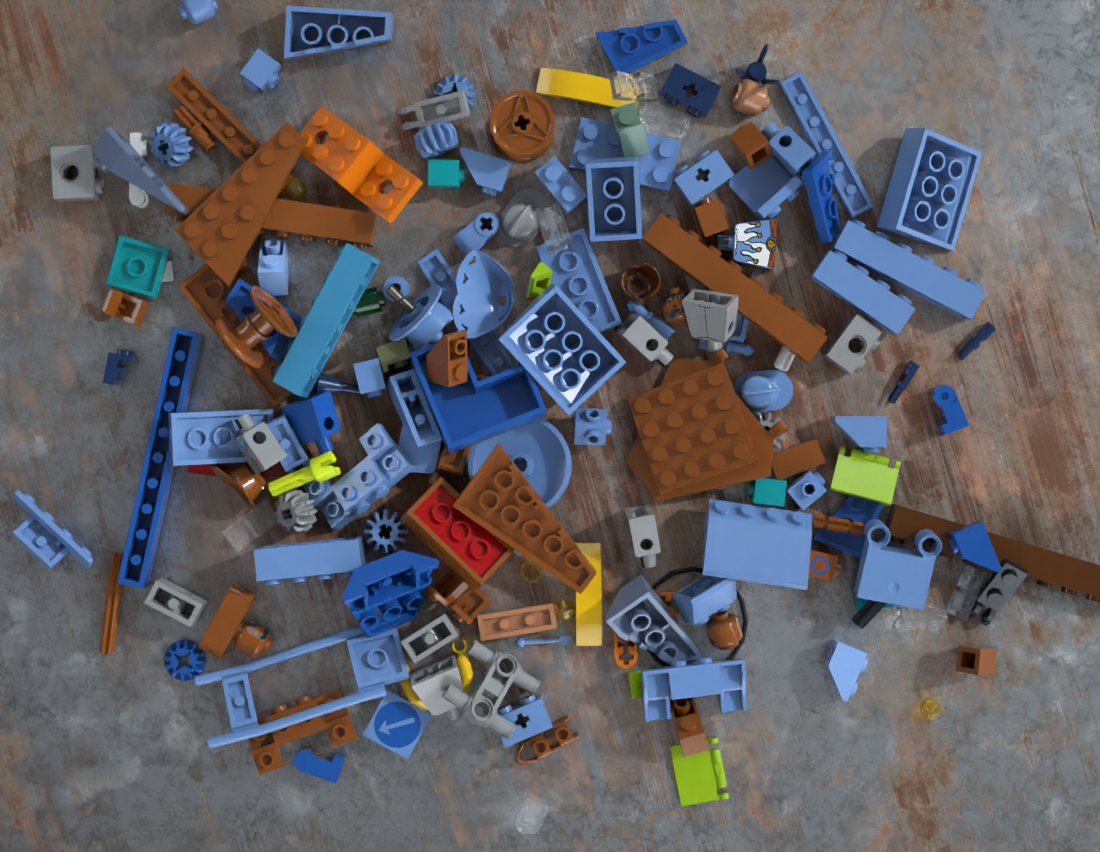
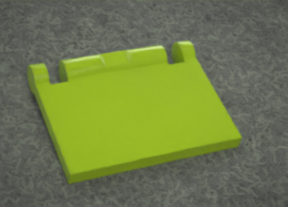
M841 445L830 490L891 506L901 461L896 460L893 469L888 468L890 458L853 448L850 457L844 456L846 446Z
M718 737L706 739L707 744L718 743ZM680 744L670 745L681 807L729 798L728 792L717 794V788L727 787L720 748L684 757Z

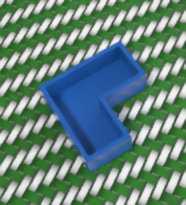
M437 343L409 353L410 362L449 455L546 416L547 409L534 378L522 365L478 381L467 356L468 382L446 387L427 381L426 356Z

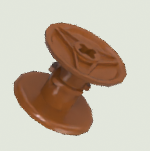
M528 90L513 91L502 96L494 105L490 116L491 138L496 149L510 160L530 162L541 157L550 148L554 137L555 121L554 113L549 103L539 94ZM523 123L526 130H521L519 124Z
M253 286L250 289V298L257 310L249 316L246 314L244 321L240 325L226 317L217 318L215 324L225 343L238 357L252 367L260 368L264 361L257 344L261 340L266 341L269 338L268 334L274 329L288 337H295L298 331L294 321L282 305L262 288Z

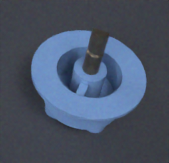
M391 284L386 292L404 310L393 323L389 331V339L391 341H398L406 337L417 350L424 348L429 342L431 344L437 343L443 336L441 330L453 319V312L438 302L442 288L439 285H432L410 302Z

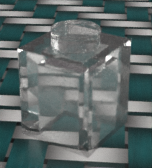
M527 791L514 818V825L517 826L516 829L529 836L531 833L538 835L549 812L550 802Z

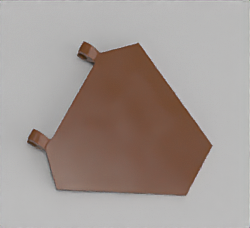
M723 348L718 350L710 360L673 357L661 385L717 364L726 363L730 357ZM736 394L759 461L665 495H660L639 433L626 459V463L656 501H664L771 477L774 440L782 436L789 428L782 420H779L769 431H766Z

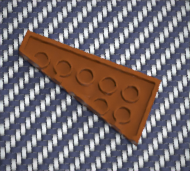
M288 121L175 229L180 237L229 287L232 286L239 268L242 267L253 242H255L278 194H280L290 171L295 166L307 143Z
M245 257L246 259L242 267L239 268L231 287L207 264H204L180 283L178 288L273 407H277L293 394L291 391L273 382L275 377L274 371L278 364L260 343L257 346L263 355V365L260 368H255L247 364L225 343L215 324V320L219 317L229 318L238 325L242 323L225 303V300L239 279L252 287L257 286L247 257Z
M498 442L458 496L453 507L581 594L596 575V570Z

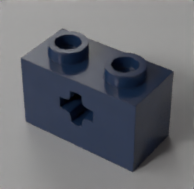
M675 63L660 95L664 97L663 101L674 107L679 104L687 109L686 113L695 118H700V116L705 118L721 86ZM692 88L693 95L690 98L685 97V91Z

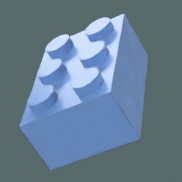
M638 157L587 159L585 165L590 242L642 239Z

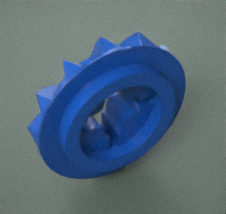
M179 640L167 648L163 659L165 670L168 671L172 678L188 681L194 679V676H198L203 671L205 654L202 649L198 648L199 645L191 640ZM191 652L188 658L191 666L184 665L178 669L180 660L177 655L183 657Z

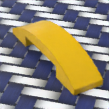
M550 68L540 69L536 94L559 99L563 97L611 107V109L635 102L638 108L641 88L619 81Z
M575 543L596 570V575L581 594L576 591V646H602L601 544Z

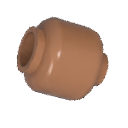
M750 79L737 82L730 93L733 109L752 117L757 116L761 111L764 112L768 108L770 97L767 96L766 86Z

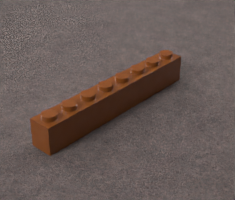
M169 182V188L187 207L190 213L185 215L166 204L165 214L172 216V221L183 222L217 189ZM276 198L259 234L263 235L264 230L273 231L274 236L289 238L290 234L300 235L299 240L315 242V238L326 239L325 244L340 246L341 242L351 243L352 246L358 249L366 250V246H373L377 215L370 212Z
M660 213L642 237L643 242L708 291L738 295L737 312L808 365L828 337L824 335L826 330L815 322L811 325L804 320L805 315L797 308L792 307L789 309L783 304L784 299L774 291L769 294L762 288L763 283L754 276L746 277L741 273L743 269L732 260L729 263L720 257L722 253L714 246L709 245L707 248L699 242L701 240L699 235L690 229L686 232L679 227L681 223L670 214L666 217Z

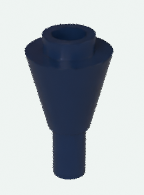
M323 372L320 373L311 390L316 391L315 395L329 390L331 395L342 393L359 394L358 385L343 383L342 380Z

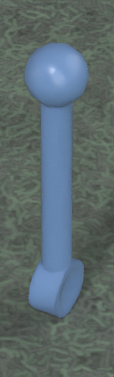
M562 634L556 638L530 640L518 638L515 644L518 648L531 644L558 642L566 645L569 642V637L566 634Z

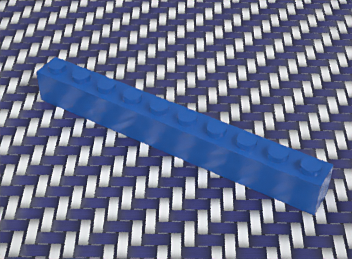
M174 327L172 329L117 583L145 588L150 584L175 466L170 464L168 413H183L188 410L204 334Z

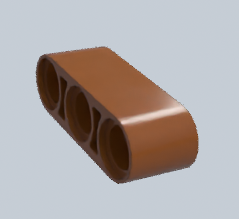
M234 582L226 593L198 648L221 660L231 645L236 630L244 621L257 594Z

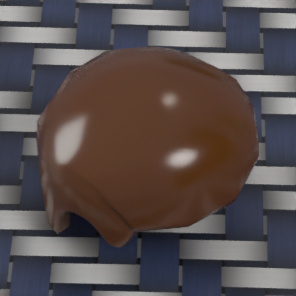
M644 262L640 265H631L622 273L619 288L626 299L634 303H644L651 300L658 292L661 276L658 270L649 263Z

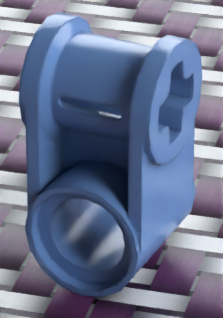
M481 213L458 232L452 240L466 256L474 249L480 251L498 233L501 221L494 213ZM484 218L493 220L491 223L492 230L483 228L485 225Z

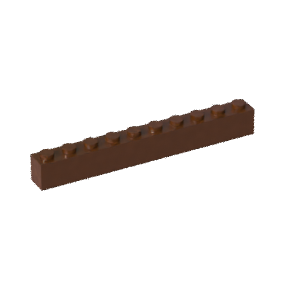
M891 504L885 524L891 534L890 541L903 545L905 540L914 542L915 535L920 530H932L942 542V549L938 555L953 559L954 554L951 552L947 542L950 539L948 532L964 526L960 523L896 504ZM987 532L999 563L1006 558L1028 571L1024 581H1027L1029 576L1037 579L1036 584L1052 588V585L1056 584L1062 586L1061 592L1075 596L1077 591L1086 593L1085 599L1100 603V565ZM925 539L922 543V547H931L934 543V539ZM963 559V562H964V563H967V564L974 565V566H977V567H978L977 564L972 563V562H970V561H968V560Z

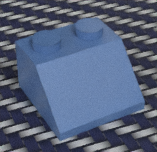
M704 575L671 596L684 622L701 625L709 620L708 616L715 612L725 611L730 607V603L737 599L736 580Z

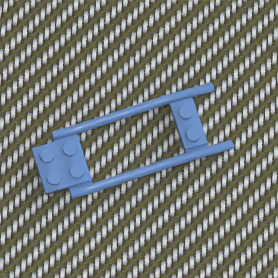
M362 626L246 664L194 676L196 687L222 680L233 732L208 738V747L211 749L258 737L364 701L387 696L384 685L409 679V673L397 628L370 638ZM344 641L347 642L358 693L261 725L258 724L248 673Z

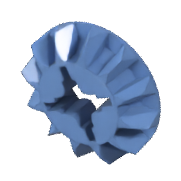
M456 74L444 77L437 84L434 97L452 93V89L456 85L458 91H465L470 110L475 102L473 84L466 77Z

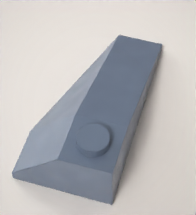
M109 126L92 150L97 156L94 161L104 172L107 170L113 172L181 213L188 215L190 211L134 147L121 133Z
M639 575L619 590L605 617V621L620 638L626 641L628 639L633 641L643 650L648 649L658 654L659 658L670 664L671 661L686 660V664L696 661V658L703 656L694 641L642 575Z

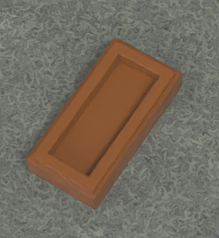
M817 438L773 453L772 470L775 479L824 464L825 460Z

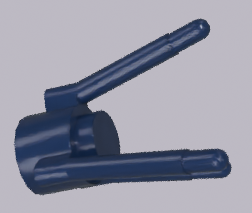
M768 44L764 45L757 61L751 63L746 71H743L741 68L736 69L741 79H750L764 86L780 85V80L766 78L767 69L762 63L769 49Z

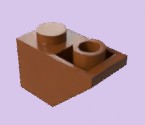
M466 330L444 335L427 354V381L446 387L468 382Z
M693 697L676 700L670 699V712L684 757L709 750Z

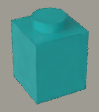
M428 159L429 189H460V182L465 183V167H460V160Z
M770 478L753 480V482H748L747 497H751L750 502L784 507L787 481Z

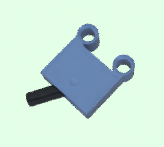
M878 519L868 521L863 529L865 541L854 586V593L857 598L868 599L863 607L852 617L853 623L861 629L887 603L924 610L935 559L942 549L941 540L929 529L920 530L915 535L914 543L919 552L886 546L891 536L889 529ZM874 529H883V533L879 538H871V533ZM925 539H934V543L931 547H922V543Z

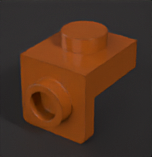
M111 288L104 301L102 313L140 327L149 303Z
M451 569L435 586L432 583L426 586L429 590L426 595L435 604L441 602L448 608L461 596L469 585Z
M469 586L452 603L451 608L454 610L452 615L460 623L463 624L466 621L470 625L473 619L491 602V599L480 588L474 591Z

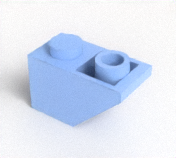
M287 238L261 239L257 272L260 288L271 296L288 295Z
M834 639L824 663L838 696L842 700L848 701L849 696L853 697L857 690L858 683L856 679L859 672L863 673L867 666V654L860 649Z

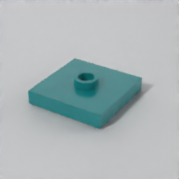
M119 235L106 285L157 299L171 249Z

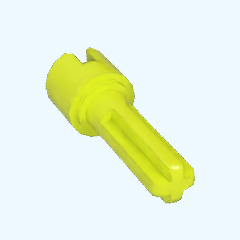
M331 451L310 459L309 466L270 482L268 489L271 495L276 497L313 480L321 483L338 476L341 473L340 468L330 465L335 463L337 459Z

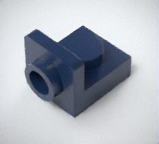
M117 349L116 353H108L103 383L118 385L119 381L123 380L125 374V366L122 365L123 360L138 363L139 358L132 357L133 351Z

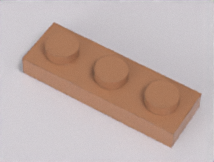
M553 602L477 615L481 641L557 629Z

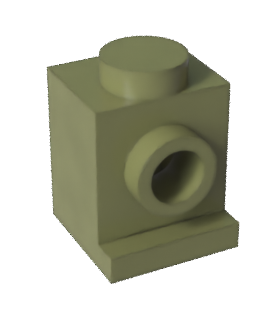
M407 338L376 347L385 373L391 371L389 366L394 365V368L398 369L409 365V353L416 351L410 342L408 343Z

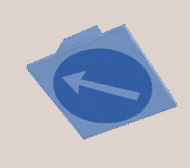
M386 690L387 696H384L380 701L363 736L408 759L432 714L413 705L397 694Z

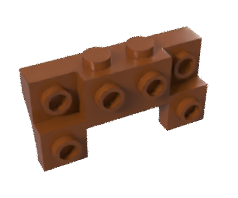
M342 687L310 698L309 694L295 700L296 704L286 707V704L278 705L271 709L272 713L257 718L258 724L261 725L343 698L345 695ZM346 707L248 739L252 748L251 754L259 775L285 766L279 746L326 729L333 748L356 740L358 736L349 708Z

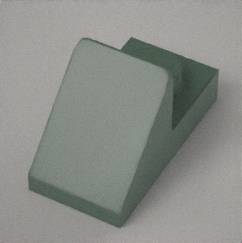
M635 102L610 109L623 157H639L649 154L644 123L641 124Z

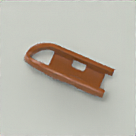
M568 715L553 723V728L523 741L516 751L515 761L518 764L524 765L535 763L580 737L578 732L572 735L565 723L570 720ZM552 730L554 735L545 739L543 735ZM556 741L559 742L557 745L551 748L549 747V745H551L552 743ZM530 743L537 756L521 760V751Z

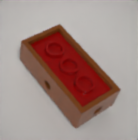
M440 477L400 519L475 591L483 585L515 549L454 508L453 504L460 494Z

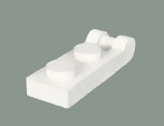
M130 133V144L145 160V156L149 155L150 150L148 140L141 133ZM129 182V201L138 208H146L150 203L148 195L145 194L144 190Z

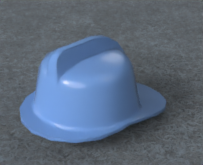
M778 370L745 373L736 379L733 385L735 393L752 413L782 409L789 404L793 397L792 381L785 373Z

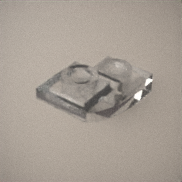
M620 71L609 74L613 99L635 102L658 101L661 99L660 85L655 74L642 71L633 75Z

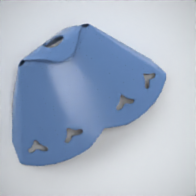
M477 249L472 250L459 266L456 276L458 294L453 303L454 323L458 331L465 330L462 324L468 327L467 339L477 338L498 328L508 317L515 302L513 282L507 271L486 253ZM475 256V261H476V262H475V263H471V264L469 265V262L472 261V260H473V257ZM464 273H465L466 276L469 278V279L465 282V284H463V281H464V279H465ZM502 295L506 297L504 306H500L498 303V299ZM462 304V307L465 310V312H462L460 315V305Z

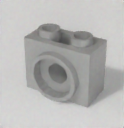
M95 146L50 147L54 200L58 202L101 200V193H104L103 178H100L99 166L94 161L97 158L92 152ZM76 167L78 169V176L74 180H70L68 172Z

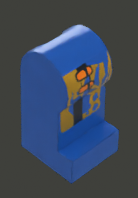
M948 385L935 387L930 392V402L933 406L937 407L943 424L937 426L940 436L969 426L954 389Z
M305 746L295 755L294 765L297 770L336 784L346 755L336 752L332 758L319 754L312 747Z

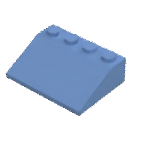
M906 128L877 228L935 247L954 251L982 152L926 128Z
M551 284L498 338L568 415L572 414L626 363L620 354L555 284Z
M709 499L704 520L702 575L807 590L812 538V514Z

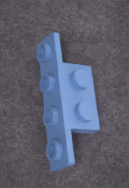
M19 490L13 494L12 500L30 517L12 533V536L41 563L51 570L69 553L87 570L92 566L91 552L82 545L79 547L73 541L74 538L65 528L60 529L53 523L55 520L47 511L38 509L35 506L36 502L29 494H22Z

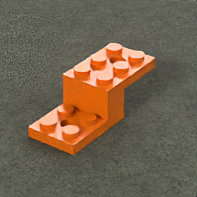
M322 105L299 133L307 141L300 155L326 173L342 188L390 224L423 184L419 178L385 155L369 139ZM328 135L326 142L320 144L321 139ZM392 184L391 191L384 194V189Z

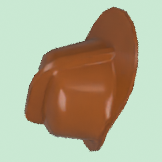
M212 464L209 465L210 469L223 482L235 490L252 509H255L253 501L266 487V481L259 473L255 475L251 467L246 464H238L225 471Z

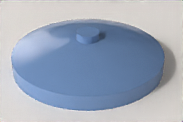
M542 418L472 446L468 458L470 480L499 442L548 508H551L567 489L572 472V459L569 447L562 434L551 423Z

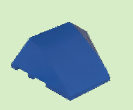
M400 550L354 569L342 599L371 638L417 618L425 599L423 592L426 586L431 585L432 578L430 575L433 569L438 568L439 561L428 556Z

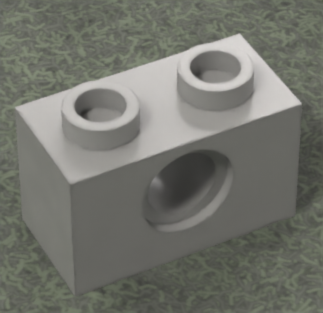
M855 314L844 326L823 357L846 374H852L853 371L858 373L866 362L863 359L868 351L873 352L881 342V339L878 337L882 332L860 315ZM851 339H856L860 343V349L857 353L849 350L848 344Z
M162 577L155 581L144 603L192 627L197 623L208 601Z
M447 611L405 636L401 643L415 664L458 637L460 632Z

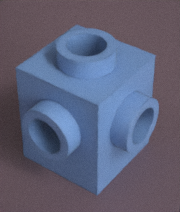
M577 408L575 410L574 445H605L606 435H611V419H606V409Z

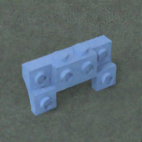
M377 423L359 438L368 456L336 483L328 479L321 483L313 480L303 485L306 493H309L310 500H315L313 505L321 509L333 529H342L357 515L366 512L374 501L387 495L392 486L415 468L408 455L394 442L382 424Z
M711 657L696 658V663L686 664V660L671 661V666L640 670L645 722L671 719L670 699L676 700L718 694L721 713L747 710V675L745 660L742 658L712 661Z

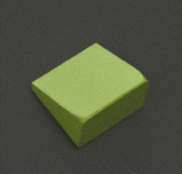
M543 262L538 264L530 277L526 294L528 299L540 295L550 286L553 271Z
M640 670L628 671L631 698H641L643 695Z

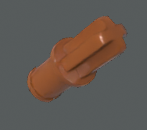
M179 106L172 113L173 117L183 128H186V136L192 137L204 153L209 152L217 144V141L204 129L203 123H198L184 106Z

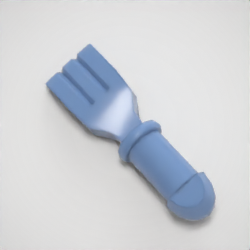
M628 301V309L640 315L666 340L676 331L674 326L662 318L654 316L653 312H649L639 303Z
M700 339L698 349L708 350L707 341ZM731 340L722 343V348L726 350V353L733 352L750 356L754 352L753 347L749 344L731 342Z

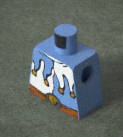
M777 219L735 224L732 229V235H718L717 249L731 251V260L737 264L772 271L775 269Z

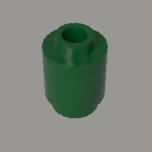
M376 287L365 289L351 316L357 315V317L382 312L381 307L386 306L383 291H377Z

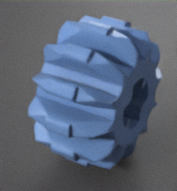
M442 121L421 129L414 136L417 151L425 159L446 154L459 144L458 133L455 127H453L452 122Z
M164 123L150 132L152 138L147 142L152 145L149 153L155 154L154 162H161L163 167H177L191 158L188 152L193 147L189 145L188 141L192 137H186V128H179L178 123Z
M384 509L383 518L378 512L373 513L377 522L367 519L366 523L372 526L373 529H365L364 534L373 535L366 542L370 544L375 540L377 542L374 546L375 551L379 550L381 544L384 545V553L389 552V544L397 551L399 546L395 540L403 544L406 542V539L399 534L408 533V529H400L399 526L404 524L402 520L395 521L399 514L397 511L392 514L391 518H389L388 509ZM381 525L391 526L390 538H386L387 535L382 536L380 534L383 530Z

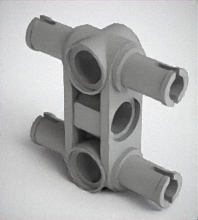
M475 640L469 647L467 655L486 665V670L476 688L469 696L453 686V684H449L442 698L460 708V712L470 724L479 725L483 728L490 727L506 739H509L516 728V724L497 714L500 703L511 684L514 683L530 695H533L540 684V680L524 672L513 655L503 654L500 651L493 652ZM500 662L506 664L508 668L507 673H504L500 670ZM475 705L483 709V717L476 715Z

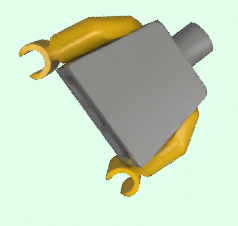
M464 639L465 647L462 651H457L454 642L452 643L453 651L458 654L457 659L455 655H452L413 673H410V668L406 664L410 678L402 680L401 686L410 703L422 710H429L433 716L445 712L448 720H456L462 715L460 708L443 699L442 695L449 684H453V686L466 694L471 690L473 671L469 656L465 654L467 643Z

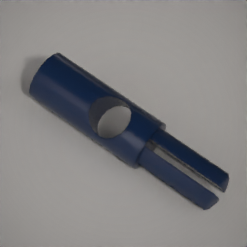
M987 322L977 332V336L972 337L956 356L962 355L959 359L964 360L974 349L976 350L980 346V342L986 340L996 331L995 327Z
M910 360L895 383L896 386L887 398L890 403H896L903 390L907 388L920 366Z

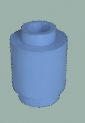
M392 276L385 281L383 291L390 301L397 303L386 292L391 284H399L401 286L400 292L407 299L409 298L411 287L403 277Z

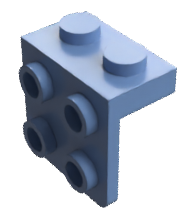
M771 156L753 169H750L747 165L729 180L728 185L755 216L762 221L766 216L771 220L782 209L778 205L785 199L788 202L793 200L801 192L798 187L803 182L797 176L791 178Z

